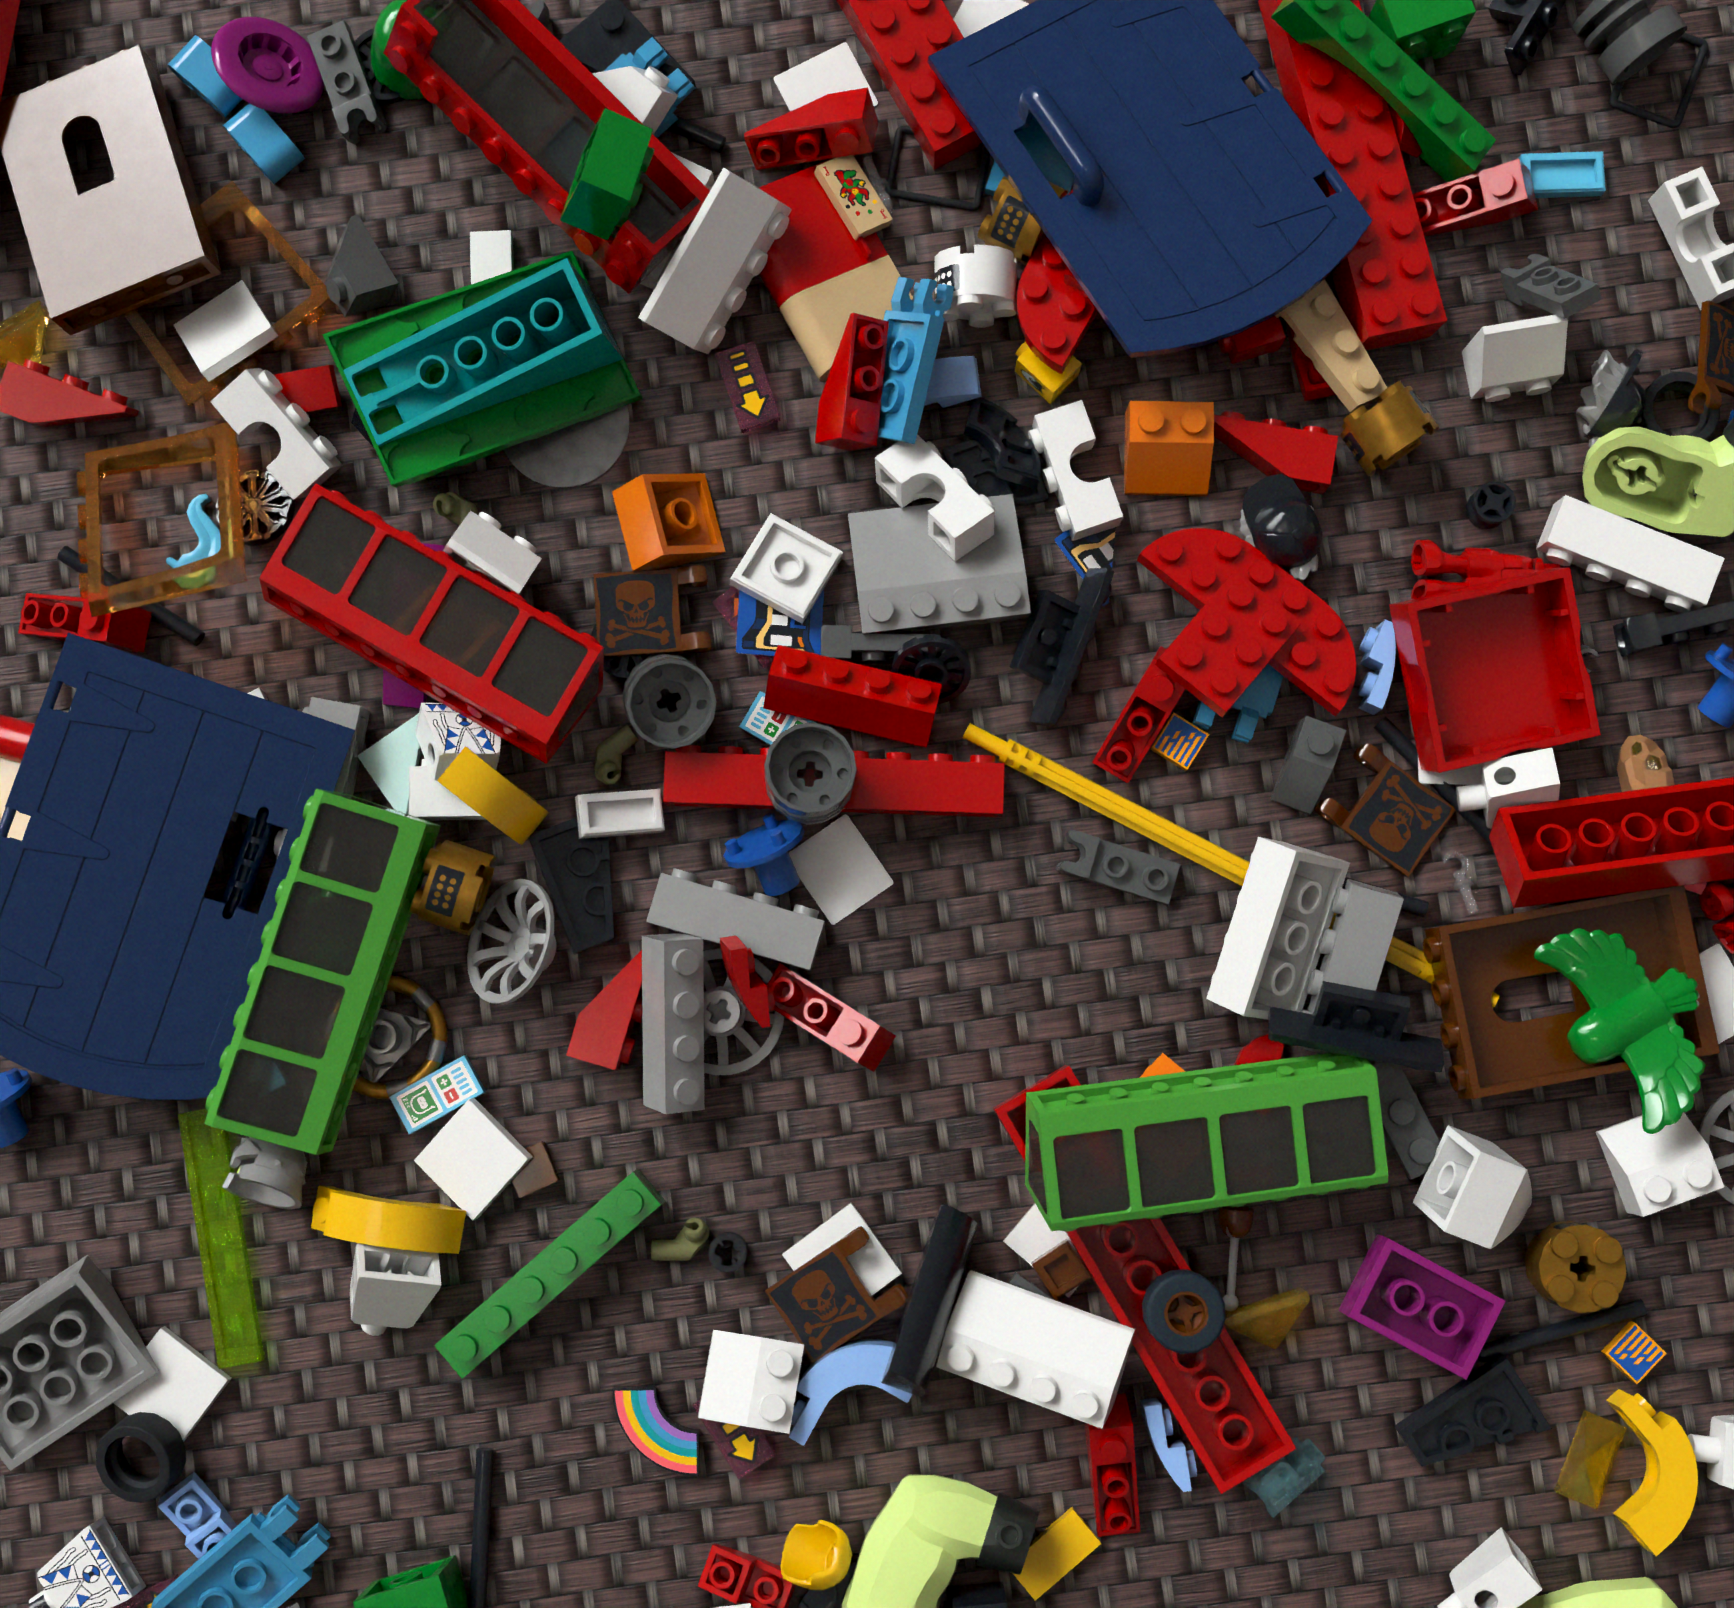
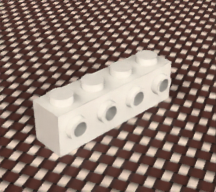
M1567 495L1553 504L1536 550L1547 554L1546 559L1562 566L1574 564L1586 569L1585 574L1595 580L1609 582L1610 579L1626 585L1625 590L1639 597L1647 598L1651 595L1665 601L1664 605L1667 608L1680 613L1694 611L1707 605L1725 559Z

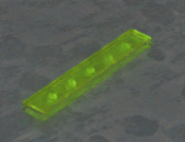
M201 1109L178 1114L218 1369L259 1362L264 1360L265 1357L239 1197L222 1188L229 1173L234 1172V1168L229 1166L232 1154L228 1131L204 1124L208 1111Z

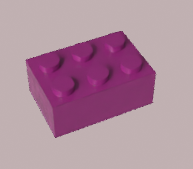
M1377 1234L1338 1311L1467 1380L1506 1301L1391 1239Z

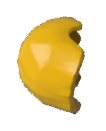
M818 1520V1523L814 1525H794L786 1537L782 1552L780 1569L783 1579L810 1590H825L840 1583L848 1573L852 1558L848 1536L840 1527L825 1520Z

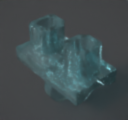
M1294 1437L1292 1441L1297 1449L1243 1482L1248 1489L1255 1492L1264 1502L1267 1512L1272 1518L1325 1472L1324 1468L1320 1465L1325 1460V1457L1310 1439H1306L1301 1443L1297 1437Z

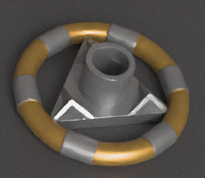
M391 975L386 991L400 992L409 996L426 1012L429 1021L384 1009L379 1010L364 1055L370 1080L363 1078L358 1073L353 1088L354 1091L362 1095L377 1099H390L389 1097L438 1070L443 1061L448 1043L446 1020L437 1000L420 984ZM344 993L336 1001L329 1013L324 1030L325 1050ZM432 1029V1038L426 1060L414 1074L388 1083H377Z

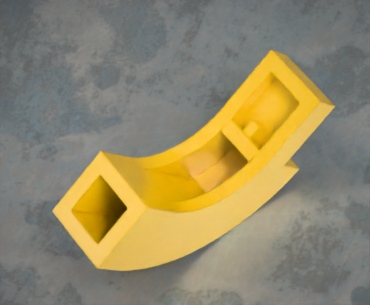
M466 746L437 780L487 821L521 845L524 844L549 813L528 793L514 785Z
M318 1186L316 1201L313 1205L311 1228L324 1232V1236L366 1245L420 1252L459 1254L466 1210L439 1203L391 1200L363 1195L333 1186Z
M1618 1389L1606 1401L1639 1438L1646 1456V1472L1639 1489L1613 1514L1644 1549L1657 1557L1678 1537L1693 1511L1698 1489L1696 1458L1688 1436L1674 1417L1662 1411L1656 1414L1653 1407L1640 1394L1636 1393L1632 1396Z

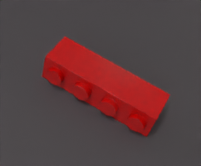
M778 645L768 674L763 708L927 748L942 684Z

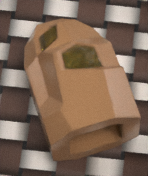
M1642 735L1628 736L1619 751L1617 763L1621 791L1675 785L1672 769L1668 766L1665 753L1653 740Z

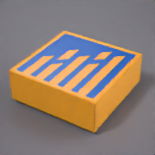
M1173 713L1150 750L1182 770L1187 771L1209 734L1176 713Z
M1629 1321L1601 1351L1635 1384H1638L1667 1354L1633 1321Z

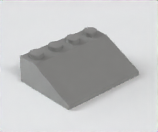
M1013 494L987 497L995 509L994 535L956 562L928 535V510L938 503L849 513L848 521L862 634H901L1028 618L1031 610Z
M88 1255L0 1312V1459L10 1471L158 1372V1368L117 1293Z

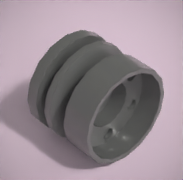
M1593 0L1588 8L1576 19L1572 25V30L1578 38L1589 35L1584 42V47L1587 51L1597 49L1605 44L1609 45L1597 60V64L1611 84L1616 85L1629 79L1660 57L1687 31L1686 23L1672 5H1666L1651 12L1650 9L1658 0ZM1629 66L1628 71L1625 73L1624 70Z
M670 654L648 657L634 667L625 681L622 697L626 716L640 737L655 746L672 749L690 745L706 733L714 720L717 702L713 685L704 672L682 656ZM666 688L671 694L676 692L678 694L673 699L674 706L670 709H667L664 704L657 705L656 703L662 698L660 691Z
M814 722L797 724L780 733L769 747L764 764L767 796L778 812L789 820L802 824L822 823L838 815L850 800L857 771L854 752L846 738L833 728ZM806 769H813L815 777L822 778L816 779L812 787L805 786V780L798 778L805 775Z

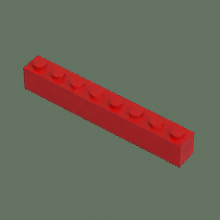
M697 745L678 747L676 752L665 751L663 803L666 806L776 810L767 796L764 764L769 748H760V755L743 754V748L735 746L718 747V753H701V746ZM853 751L857 771L850 800L841 812L1001 818L1003 815L1005 763H995V756L971 755L970 762L953 761V755L928 754V760H911V753L888 752L886 753V759L869 758V752ZM806 769L805 775L798 777L803 778L805 786L808 787L814 786L816 779H822L815 777L813 769Z

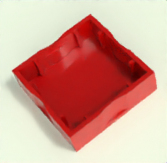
M1570 567L1543 569L1389 604L1421 770L1441 773L1497 760L1517 750L1528 748L1544 749L1601 735L1591 679L1581 653V625Z

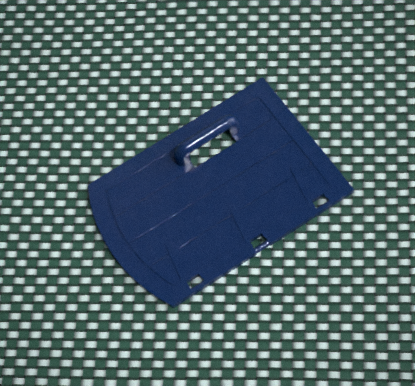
M1037 0L928 56V64L1130 358L1168 354L1204 346L1239 334L1272 318L1300 300L1326 279L1350 254L1372 222L1368 213L1276 87L1274 88L1260 69L1261 66L1213 0ZM1253 76L1264 93L1254 97L1244 81ZM1033 116L1075 175L1073 193L1062 199L1058 197L1016 136L1017 132L1031 126ZM1323 175L1336 191L1335 194L1329 197L1325 196L1315 182Z
M68 633L0 821V1055L32 1072L71 1086L104 1094L159 1100L207 1098L211 1090L217 1086L222 1071L219 1067L220 1058L225 1048L231 1044L236 1029L233 1026L234 1016L239 1006L245 1002L250 987L247 984L248 974L252 966L259 960L263 948L261 943L262 932L266 924L272 920L277 906L275 902L277 888L280 882L286 878L291 865L289 852L295 839L301 835L305 823L303 819L305 804L314 795L316 788L328 791L335 790L355 730ZM63 683L77 688L68 713L57 709L53 710ZM16 811L31 816L22 840L7 837ZM237 812L249 816L250 819L222 899L218 902L206 898L204 895L233 813ZM276 825L288 830L259 913L256 914L245 909Z

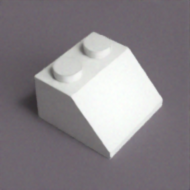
M1557 315L1483 326L1462 351L1471 399L1485 397L1486 402H1495L1510 397L1512 392L1526 390V395H1537L1550 391L1552 389L1551 386L1564 374L1568 319Z
M470 510L443 551L449 554L457 564L471 572L478 571L483 573L490 579L492 584L506 592L513 591L519 594L542 559L534 554L537 549L520 536H515L512 539L500 531L501 524L484 512H480L477 515Z
M1684 1112L1677 1123L1666 1125L1661 1131L1654 1134L1644 1132L1642 1115L1596 1131L1623 1205L1629 1214L1644 1217L1724 1188L1708 1144Z
M713 1330L698 1418L790 1434L804 1344Z

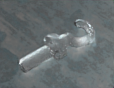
M871 156L865 157L862 162L871 185L892 216L894 212L892 201L885 191L888 182L886 178H880Z
M1449 852L1443 858L1445 864L1450 857L1458 858L1462 864L1461 870L1453 873L1456 880L1452 884L1453 890H1460L1469 915L1477 913L1479 909L1470 889L1474 882L1472 877L1466 878L1465 876L1468 870V860L1460 852Z

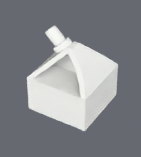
M1448 1125L1413 1203L1444 1232L1492 1249L1507 1238L1521 1223L1532 1203V1188L1528 1170L1497 1145Z

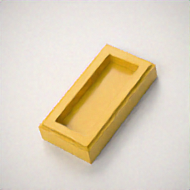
M1071 1507L1031 1541L1021 1574L1013 1573V1575L1036 1601L1101 1545V1541L1075 1509Z

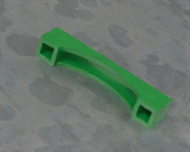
M1283 0L1272 14L1271 18L1300 45L1306 43L1328 54L1357 74L1378 92L1397 112L1414 135L1422 150L1419 157L1446 182L1474 172L1495 143L1496 139L1350 0Z
M639 1169L633 1171L434 1346L461 1379H463L666 1202L665 1199Z

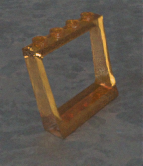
M233 181L200 204L208 231L212 230L234 212L244 213L311 288V295L272 325L278 334L277 338L208 382L204 377L194 384H191L184 376L139 310L134 309L124 313L127 320L189 406H192L202 397L208 402L213 400L227 387L223 381L236 371L240 375L246 369L256 368L261 363L256 357L268 347L273 352H276L294 338L289 331L301 322L306 327L315 323L326 313L322 306L331 300L327 293L326 285Z
M228 422L171 437L85 453V471H77V487L79 497L86 496V504L78 505L77 513L80 530H87V538L78 539L80 563L87 564L88 573H79V588L81 598H88L92 617L247 581L237 433ZM215 461L221 538L219 552L180 567L116 585L104 586L101 482L103 478L114 474Z

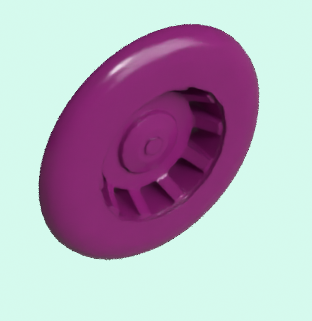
M241 17L223 25L213 38L211 56L217 73L223 82L246 102L271 112L296 113L310 108L320 99L325 85L311 46L291 28L266 18Z

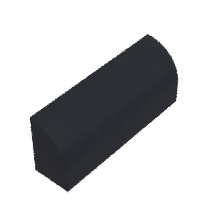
M941 1204L933 1220L881 1381L883 1384L922 1398L926 1393L978 1227L976 1221L970 1216L946 1204Z

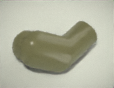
M440 493L434 498L433 509L436 514L444 516L459 526L470 510L478 515L476 505L457 493Z
M627 724L601 742L596 748L594 773L596 778L604 784L613 785L620 780L622 753L639 741Z
M696 1217L688 1219L684 1223V1228L675 1239H652L651 1260L689 1261L693 1259L707 1243L709 1237V1228L704 1220Z

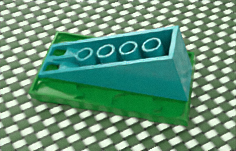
M573 251L322 334L390 484L395 488L418 482L458 465H466L524 441L540 438L580 421H588L643 399Z

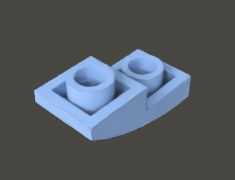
M974 356L935 359L924 406L938 402L944 408L982 397L977 359Z
M1386 619L1376 629L1369 627L1359 650L1365 652L1360 664L1375 671L1374 674L1368 672L1360 685L1358 695L1362 696L1363 699L1359 709L1372 715L1383 709L1395 667V633L1393 623Z
M1157 1398L1140 1400L1144 1423L1158 1457L1183 1492L1192 1491L1190 1478L1197 1477L1193 1450L1186 1451L1185 1445L1180 1439H1166V1436L1173 1435L1169 1408L1162 1409L1161 1403Z
M195 1472L159 1499L158 1507L186 1536L185 1546L198 1559L237 1527L224 1506Z

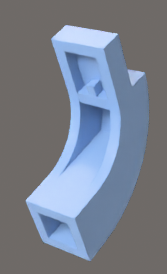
M862 1339L847 1342L812 1363L798 1380L797 1391L807 1396L808 1399L806 1402L798 1399L794 1406L791 1422L793 1426L790 1430L789 1438L804 1446L828 1402L837 1393L851 1386H876L908 1403L912 1396L911 1393L881 1383L894 1342L882 1339Z

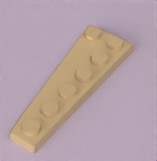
M1325 279L1300 300L1275 315L1276 318L1281 316L1295 332L1293 340L1303 353L1313 361L1314 367L1350 413L1363 405L1366 406L1380 399L1379 394L1387 389V386Z

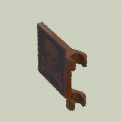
M1709 300L1702 302L1697 383L1688 400V408L1697 414L1704 413V403L1711 410L1719 409L1722 404L1720 392L1734 397V311Z
M695 565L677 569L593 574L597 641L604 647V657L680 652L705 653L711 651L712 642L708 632L681 634L679 587L706 586L708 575L704 566Z
M1369 743L1360 745L1354 752L1353 758L1361 765L1377 773L1350 812L1332 798L1320 800L1315 807V812L1326 821L1340 828L1402 875L1409 877L1456 809L1390 761L1375 746Z
M858 1226L839 1241L765 1290L798 1342L804 1344V1351L812 1363L883 1316L902 1306L908 1298L905 1288L901 1284H897L875 1300L847 1259L849 1255L865 1246L870 1239L869 1234L862 1226Z

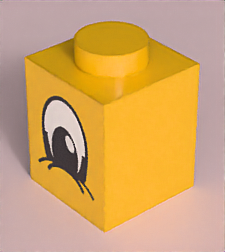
M1026 342L1015 353L1018 356L1015 372L1049 404L1079 376L1082 365L1079 360L1072 356L1064 372L1060 374L1036 357Z

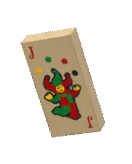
M853 155L834 158L816 167L814 175L855 241L861 236L864 238L890 226L893 218Z

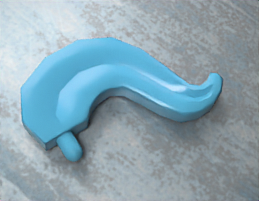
M206 493L195 497L187 509L190 524L199 538L198 546L192 552L183 554L178 561L172 557L166 559V563L173 568L170 573L184 585L200 586L214 578L226 563L228 544L222 531L205 512L204 506L211 502V497Z

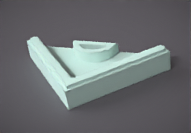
M419 713L358 755V758L393 809L408 815L409 766H419L421 756L420 745L415 732Z

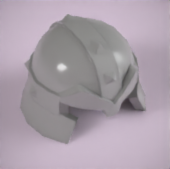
M251 1137L241 1138V1144L239 1147H235L229 1165L232 1168H237L239 1165L240 1167L237 1173H229L222 1188L234 1195L262 1205L282 1209L300 1208L302 1206V1186L306 1184L307 1161L304 1152Z

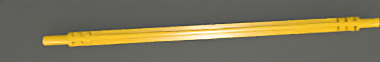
M971 723L967 727L962 738L999 756V762L1005 763V765L1243 886L1250 864L1249 861L1010 738L1006 742ZM1334 913V914H1333V917H1332V920H1331V923H1330V926H1329V929H1331V930H1332V928H1333V924H1334V921H1335V918H1336L1337 913ZM1392 936L1385 960L1432 984V981L1435 980L1432 964L1427 962L1424 952ZM1494 992L1491 998L1492 1008L1495 1007L1499 999V995Z

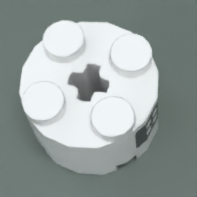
M974 245V253L960 254V246L940 251L935 256V281H937L935 300L937 298L936 289L938 284L954 286L951 308L943 313L944 321L965 319L969 320V325L972 327L985 328L994 325V318L1010 317L1017 314L1016 258L1014 259V253L1011 250L999 246Z

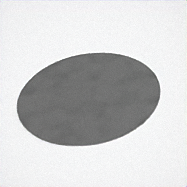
M626 405L588 421H580L540 438L524 441L504 449L511 463L522 474L540 484L552 487H574L588 483L610 469L621 455L629 433L628 407Z

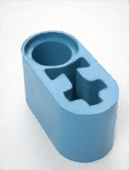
M196 35L167 64L170 70L184 84L225 118L242 101V98L236 95L217 73L211 56V47Z
M250 103L223 125L226 131L273 185L305 159L295 144L264 109Z

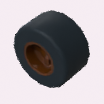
M1187 1269L1170 1270L1158 1276L1147 1288L1142 1302L1143 1320L1150 1334L1166 1349L1180 1354L1197 1353L1211 1346L1220 1336L1226 1320L1225 1303L1219 1290L1201 1274Z

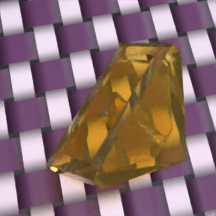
M40 299L0 323V368H6L8 361L23 366L25 358L37 363L41 362L48 317L45 306Z
M1297 1287L1237 1307L1234 1311H1225L1226 1320L1224 1325L1276 1350L1310 1301L1308 1292L1301 1287Z
M1584 1410L1554 1492L1597 1509L1627 1427Z

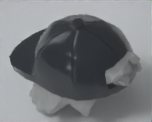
M1604 350L1599 359L1591 365L1592 384L1581 389L1580 393L1585 406L1579 407L1576 412L1589 423V425L1584 424L1582 428L1585 433L1584 437L1589 439L1588 446L1590 448L1600 437L1617 428L1633 427L1635 424L1639 425L1642 421L1641 414L1646 405L1647 397L1644 388L1632 375L1642 357L1643 351L1634 350L1625 364L1623 362L1619 364L1613 359L1608 350Z
M1277 474L1259 480L1244 495L1240 532L1246 536L1245 541L1260 550L1270 562L1279 565L1286 571H1290V574L1295 579L1305 580L1310 571L1313 573L1318 569L1317 554L1323 535L1318 518L1314 513V508L1306 502L1301 490L1292 478L1283 474Z

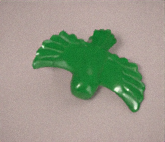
M1577 928L1570 934L1555 936L1550 943L1541 945L1536 949L1534 958L1558 970L1572 981L1582 992L1590 1007L1588 1012L1573 1023L1567 1033L1568 1043L1577 1058L1583 1063L1594 1064L1621 1056L1631 1069L1639 1088L1642 1101V1127L1644 1132L1654 1134L1661 1131L1666 1125L1677 1123L1683 1112L1692 1109L1694 1104L1693 1094L1697 1093L1701 1087L1699 1076L1704 1073L1706 1067L1704 1062L1695 1055V1044L1684 1038V1029L1678 1026L1674 1019L1675 1013L1692 1011L1699 1006L1697 1000L1699 993L1696 990L1698 987L1697 981L1693 978H1688L1685 972H1679L1675 967L1668 969L1658 979L1650 981L1645 975V968L1637 964L1636 952L1626 947L1622 934L1614 933L1608 935L1602 930H1594L1589 933L1584 929Z

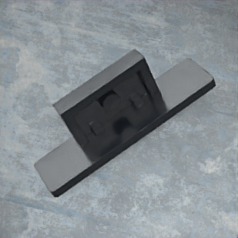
M1493 0L1488 9L1493 19L1519 24L1504 50L1512 74L1521 75L1527 64L1534 60L1539 50V44L1549 28L1556 24L1560 10L1566 0Z
M1089 568L1075 603L1049 590H1039L1010 664V668L1043 683L1030 716V722L1036 725L1053 727L1063 716L1067 706V694L1072 682L1081 671V658L1084 650L1096 632V619L1101 606L1110 596L1114 571L1108 568Z
M1323 981L1313 1014L1271 1007L1268 1014V1038L1271 1041L1289 1046L1297 1045L1323 1050L1331 1054L1339 1053L1365 1058L1373 1062H1386L1407 1066L1415 1070H1428L1440 1073L1444 1066L1443 1047L1440 1039L1403 1032L1411 1009L1410 997Z

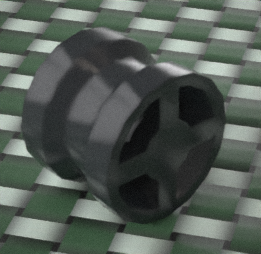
M1491 481L1483 484L1469 497L1466 504V514L1469 521L1481 529L1498 527L1513 514L1516 507L1515 495L1504 483Z

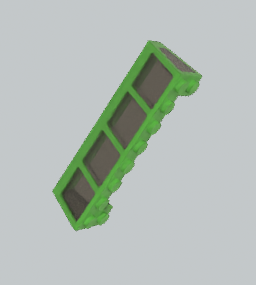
M316 788L314 795L307 800L303 810L305 823L301 835L295 839L289 852V860L291 861L286 878L280 882L275 894L277 906L273 918L266 924L262 932L261 943L263 948L259 960L252 966L248 974L247 984L250 987L245 1002L239 1006L234 1016L233 1026L236 1029L231 1044L225 1048L221 1055L219 1067L222 1071L217 1086L211 1090L207 1097L205 1108L208 1113L204 1124L319 1155L333 1151L412 914L410 912L411 904L417 889L421 887L425 875L423 872L424 862L430 848H434L441 826L349 794Z
M1325 1053L1026 1092L1025 1185L1051 1231H1073L1079 1227L1100 1224L1115 1225L1121 1221L1141 1218L1158 1219L1163 1215L1183 1212L1200 1213L1205 1209L1225 1206L1241 1207L1253 1202L1267 1200L1283 1201L1288 1197L1308 1194L1324 1195L1330 1191L1350 1188L1366 1189L1371 1185L1388 1183L1389 1175L1377 1071L1365 1058L1339 1053Z

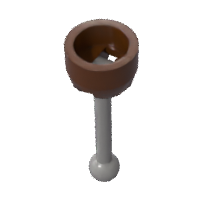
M1243 1206L1219 1207L1218 1220L1220 1228L1225 1235L1230 1237L1227 1292L1222 1298L1225 1303V1310L1234 1311L1239 1305L1238 1298L1235 1296L1239 1239L1250 1232L1253 1224L1254 1209Z

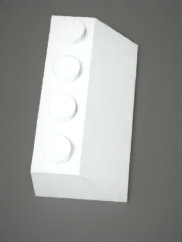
M723 167L638 318L692 349L709 354L711 349L716 348L722 341L726 331L724 326L731 314L738 311L743 305L747 295L745 290L753 276H757L765 267L768 259L767 252L775 239H779L787 229L789 224L788 216L792 209Z
M1258 837L1206 999L1242 1016L1267 1020L1271 1007L1300 1012L1307 997V987L1311 973L1316 969L1321 954L1319 949L1323 933L1326 928L1329 929L1334 914L1332 912L1333 900L1337 889L1343 886L1350 862L1286 842Z
M970 1270L947 1325L936 1367L1102 1429L1115 1403L1135 1329Z

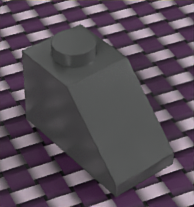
M359 215L350 217L337 245L325 280L330 299L338 305L344 317L386 306L399 284Z
M1305 716L1297 722L1270 801L1310 815L1334 768L1347 730L1309 716Z

